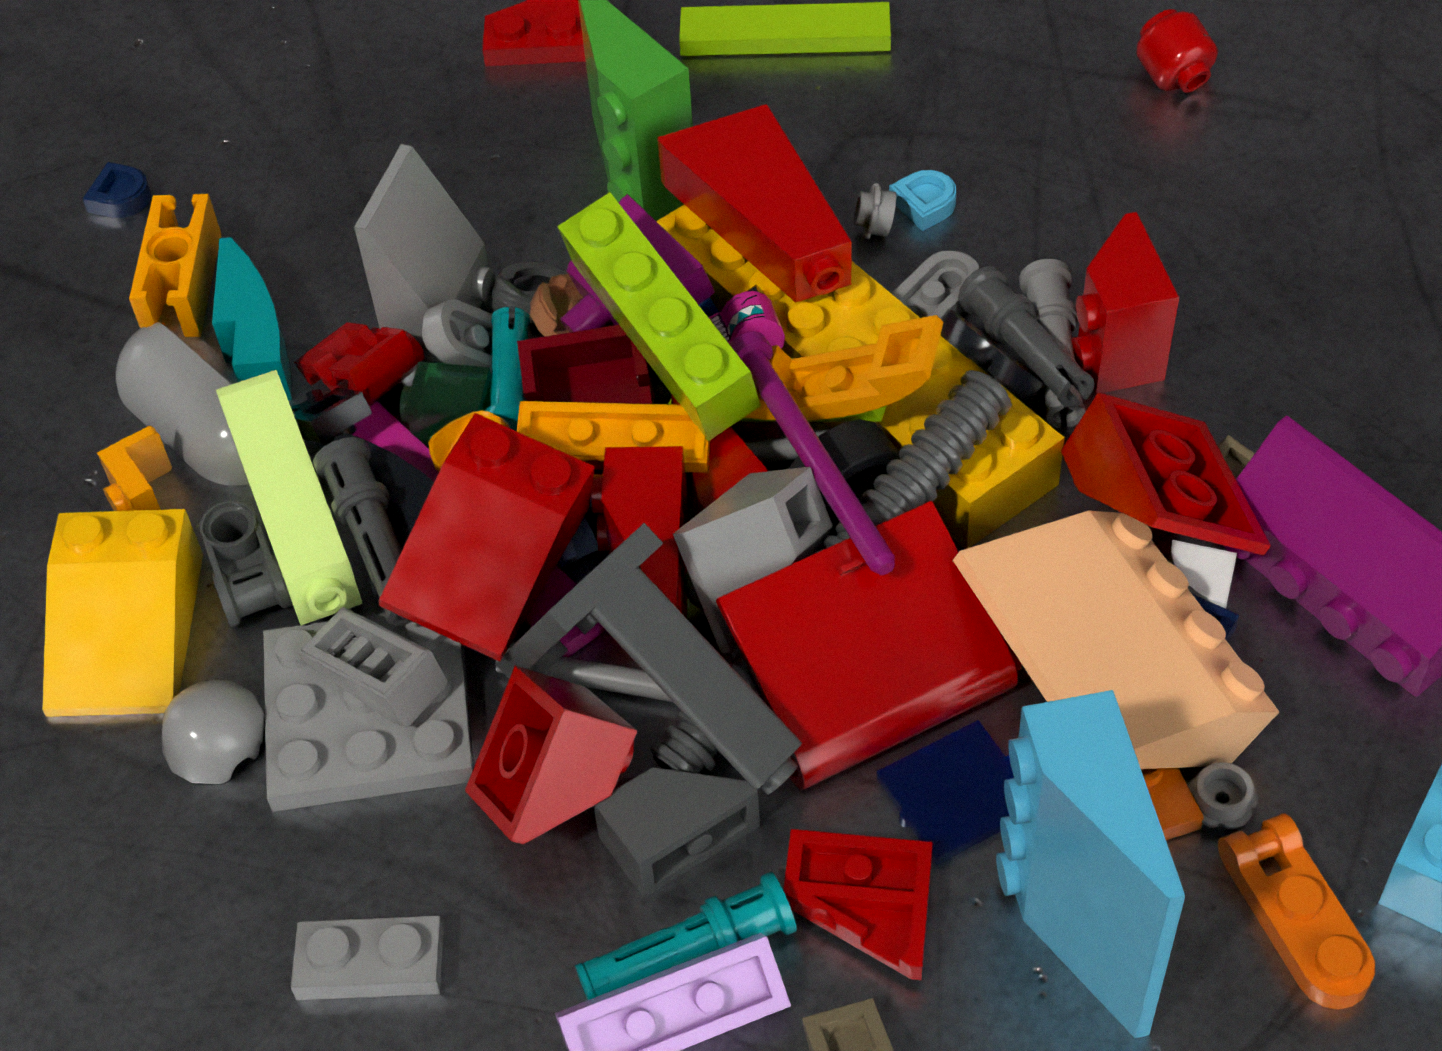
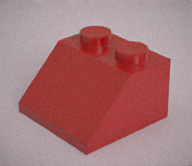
M1137 212L1125 214L1086 269L1084 293L1076 299V311L1080 325L1078 337H1073L1071 341L1076 363L1094 379L1093 390L1096 395L1098 392L1107 393L1164 381L1166 376L1179 296Z
M514 666L465 792L510 841L525 844L612 795L619 775L623 774L631 763L637 730L586 687Z

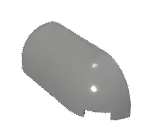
M156 322L152 326L141 327L123 346L116 365V386L123 404L146 426H153L159 433L161 440L205 479L222 485H248L246 474L216 393V389L231 385V383L165 325Z

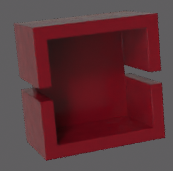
M620 325L517 341L523 392L527 401L655 404L651 366Z

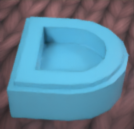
M921 170L889 185V191L896 192V207L921 231H925L948 218L956 207V184L951 177L943 172Z

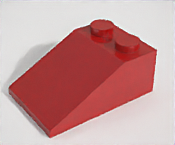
M1100 392L1097 393L1061 449L1073 482L1079 492L1150 527L1265 555L1271 545L1204 421Z
M474 413L437 475L380 596L379 606L501 662L589 509L595 466Z
M683 446L605 447L603 474H594L591 490L593 513H599L597 518L599 552L609 551V554H611L645 523L663 544L639 568L687 619L688 597L685 592L684 583L687 568L673 536V533L690 521Z

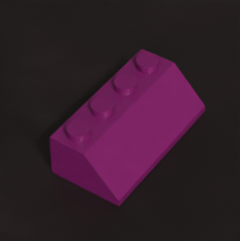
M1286 415L1277 422L1236 479L1271 546L1264 556L1228 546L1224 547L1230 552L1237 553L1236 558L1244 559L1268 578L1281 595L1294 599L1319 619L1332 636L1345 640L1370 660L1384 678L1397 682L1414 697H1418L1442 676V531Z

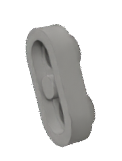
M941 251L928 257L891 294L920 318L937 315L941 319L948 308L960 315L964 311L958 299L960 287L972 272L980 268L971 256L963 252Z
M449 299L429 308L424 314L422 338L429 352L444 363L480 377L491 379L492 314L457 299Z

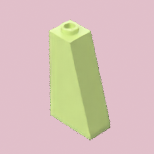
M277 370L216 389L300 626L333 615L342 607L350 609L363 604L348 556Z

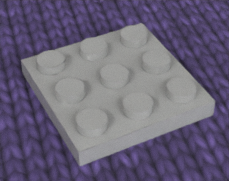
M385 613L362 616L430 650L447 678L445 689L409 727L404 728L380 715L303 662L298 652L328 621L264 630L267 800L272 812L468 783L474 768L463 645L415 622L399 626L394 625L393 622L389 624ZM354 636L335 657L339 658L358 638Z

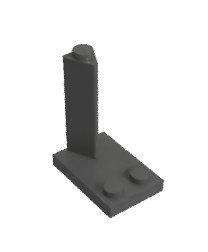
M645 523L531 627L505 653L501 662L497 661L495 663L508 679H510L514 666L525 669L530 668L532 671L543 674L568 651L560 641L564 635L575 625L585 635L599 622L755 790L761 788L769 795L782 785L798 767L790 756L801 746L802 742L639 568L663 544Z

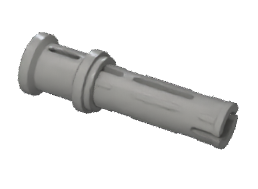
M1042 259L1032 262L1020 273L1021 291L1034 305L1035 320L1076 362L1071 340L1072 332L1078 323L1076 306L1070 301L1068 289L1073 282L1071 268L1065 262L1058 259ZM1045 384L1043 390L1046 422L1053 427L1061 428L1060 410L1065 409L1067 428L1077 425L1085 414L1081 394L1071 385L1069 390L1076 396L1080 404L1074 407H1064L1058 401L1057 396Z

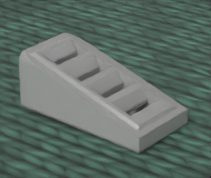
M344 607L298 652L303 662L380 715L404 728L409 727L447 685V678L430 650ZM356 636L358 639L339 658H336L335 656Z

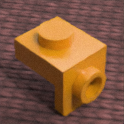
M147 426L97 452L111 484L103 488V491L114 511L161 510L149 482L170 472L172 465L161 437L153 426Z

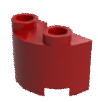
M346 322L294 361V364L311 386L321 380L331 391L336 388L361 391L370 406L413 373L414 367L423 361L425 356L419 342L410 333L404 331V329L382 327L381 329L373 327L369 329L365 324Z

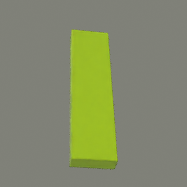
M889 2L681 7L680 56L891 51Z

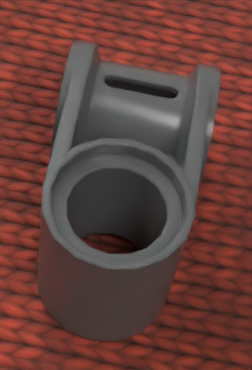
M237 500L222 501L211 506L203 514L200 521V534L214 571L211 575L230 627L239 625L241 617L277 604L283 609L293 606L275 555L269 551L258 518L252 507L243 501Z

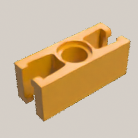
M193 194L192 204L194 212L189 226L185 228L179 227L174 212L177 205L175 197L172 195H153L129 296L140 328L149 327L159 322L163 307L167 304L168 306H174L185 337H201L219 249V238H221L222 234L209 194Z

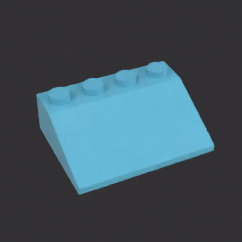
M1110 690L1022 706L1019 737L1010 739L1008 744L1010 764L1014 778L1004 781V792L1009 816L1000 818L1001 837L1005 852L996 854V864L1001 888L1005 896L1016 895L1023 921L1134 1038L1149 1036L1185 893L1114 691Z

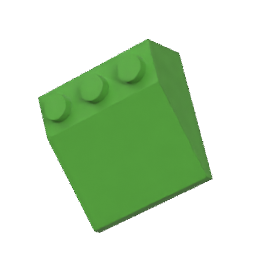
M578 0L592 116L607 173L608 193L611 192L618 202L628 194L657 221L684 205L665 188L661 181L657 137L693 126L689 68L608 0Z

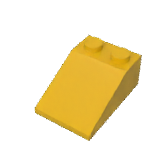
M186 509L58 514L47 563L42 708L46 717L164 713L173 698L180 693L203 560V552Z

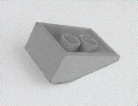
M401 144L354 229L379 328L404 329L421 345L424 351V360L447 364L430 353L424 344L422 328L425 312L429 308L449 299H457L479 308L482 302H488L492 296L491 289L495 282V271L489 267L485 243L413 146Z

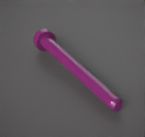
M747 332L738 336L730 343V346L751 371L758 393L805 467L811 468L817 486L870 570L879 575L888 574L895 565L894 554L769 362L773 354L771 345L760 332Z

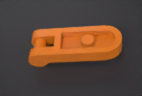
M1282 813L1264 820L1261 830L1246 835L1243 831H1237L1221 837L1218 840V850L1226 870L1305 995L1322 1007L1338 1010L1353 1007L1363 1000L1375 976V960L1370 948L1303 847L1301 834L1292 818L1286 813ZM1273 856L1282 871L1267 876L1259 862Z

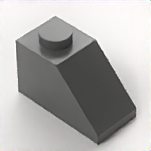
M654 767L634 779L625 778L618 781L612 795L594 805L599 838L643 898L648 897L760 827L758 791L747 781Z

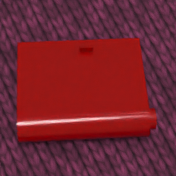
M929 501L876 526L895 556L894 568L888 574L879 575L871 571L851 538H848L725 594L716 600L766 704L802 742L801 746L790 756L798 765L790 779L800 790H805L1013 689L1018 683L1017 671L1021 670L1022 664L953 562V559L959 552L933 501Z

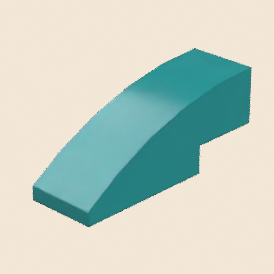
M231 237L219 238L212 325L225 362H232L238 382L277 370L288 401L292 400V371L287 347L265 282L249 256Z

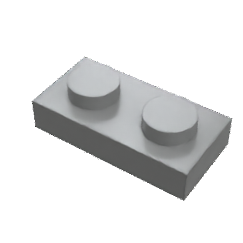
M440 916L297 922L291 990L296 1000L440 994L444 927Z

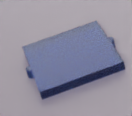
M979 720L876 771V779L899 810L900 825L903 827L910 826L919 841L933 842L932 860L936 865L1001 832L1000 818L1009 816L1005 799L1004 781L1014 778L1009 755L1005 756Z

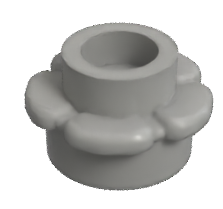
M878 183L872 185L869 193L860 191L854 212V225L863 227V237L865 239H870L871 234L883 237L889 235L896 207V192L882 190Z
M1220 762L1205 767L1188 785L1204 816L1202 823L1211 828L1224 826L1232 830L1244 826L1252 817L1250 810L1255 808L1258 802L1257 792L1250 776L1242 768L1231 763ZM1215 797H1225L1228 799V802L1224 804L1219 803Z

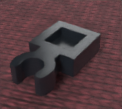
M336 388L323 395L320 389L311 390L306 393L308 398L306 401L291 406L303 440L323 443L325 446L335 441L334 437L348 433L353 435L357 430L355 423L372 414L361 391Z

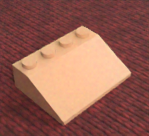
M1088 510L959 551L953 562L1045 700L1050 702L1113 690L1141 769L1207 767L1220 762L1232 764L1279 713V710L1264 691L1265 685L1262 678L1253 668L1241 661L1225 639L1226 632L1221 623L1211 614L1204 611L1189 591V583L1186 576L1176 566L1166 560L1151 540L1153 535L1148 525L1124 513Z

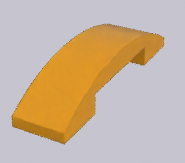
M937 315L885 324L881 325L876 344L791 359L778 345L771 346L773 354L769 362L807 420H823L861 414L892 404L910 395L930 378L944 322ZM757 391L761 406L744 418L776 420Z

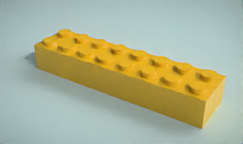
M686 205L677 208L656 221L702 264L715 291L710 296V299L718 310L722 309L727 301L735 295L749 290L754 285L760 287L771 300L785 335L782 350L790 358L876 344L881 325L920 318L853 261L851 285L836 289L828 294L818 295L795 303ZM940 335L930 378L910 395L887 405L882 421L875 423L900 451L904 445H913L911 441L912 435L916 430H925L923 424L929 415H937V405L942 400H949V391L953 386L961 385V377L966 371L974 370L989 374L970 358L965 357ZM1006 388L1004 389L1008 393L1012 404L1008 413L999 416L1000 421L993 430H986V439L982 444L974 445L975 451L970 459H961L963 465L960 471L954 475L948 474L950 482L946 488L936 489L938 496L933 503L950 536L965 549L971 548L1059 485L1062 463L1061 449L1064 446L1065 437ZM824 422V423H825L829 428H833V427H835V426H837V425H839V424H841V423H845V422Z

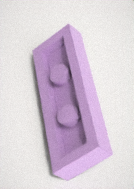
M759 933L555 1013L568 1051H680L791 1006L768 938L766 935Z

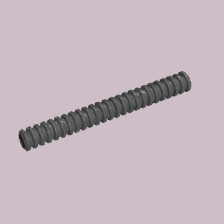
M966 371L961 377V385H955L949 391V400H942L937 405V415H929L923 424L925 430H916L912 435L911 441L913 445H904L899 451L900 460L894 459L890 461L886 468L888 475H879L874 481L875 490L870 489L864 492L861 497L862 506L875 526L929 501L934 502L938 496L936 489H945L949 484L950 478L948 474L954 475L960 471L963 465L961 459H970L975 451L974 445H980L986 439V430H993L1000 421L999 416L1008 413L1012 406L1011 400L1006 390L995 379L983 372ZM841 522L837 524L835 529L837 536H827L824 540V549L850 538ZM736 645L731 652L734 659L731 662L727 661V663L765 702L738 645ZM681 711L677 717L680 721L677 727L669 725L665 729L664 735L667 739L664 743L655 742L651 746L652 757L662 769L700 774L703 770L710 772L716 765L713 757L716 754H722Z

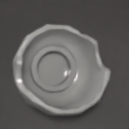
M219 678L200 681L175 696L164 712L162 725V752L171 771L191 783L221 784L231 779L233 770L241 761L248 757L256 759L265 734V712L258 697L232 680Z

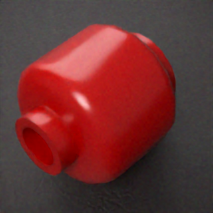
M1168 9L1156 14L1144 24L1140 30L1141 38L1137 44L1136 54L1160 90L1172 91L1181 88L1183 92L1188 93L1200 88L1211 77L1210 69L1216 62L1218 48L1193 12H1177L1176 9Z

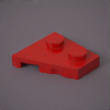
M526 0L486 15L482 49L485 66L586 62L578 0Z
M791 829L783 887L791 910L909 979L922 980L933 842Z

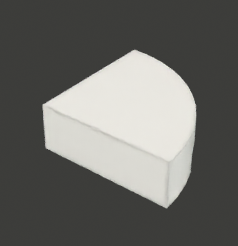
M1172 540L1169 563L1176 566L1186 576L1189 583V591L1226 609L1237 553Z

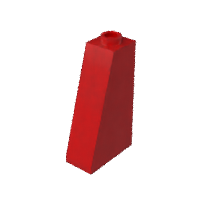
M767 104L657 137L661 181L665 188L795 303L818 295L828 294L836 289L851 285L852 242Z

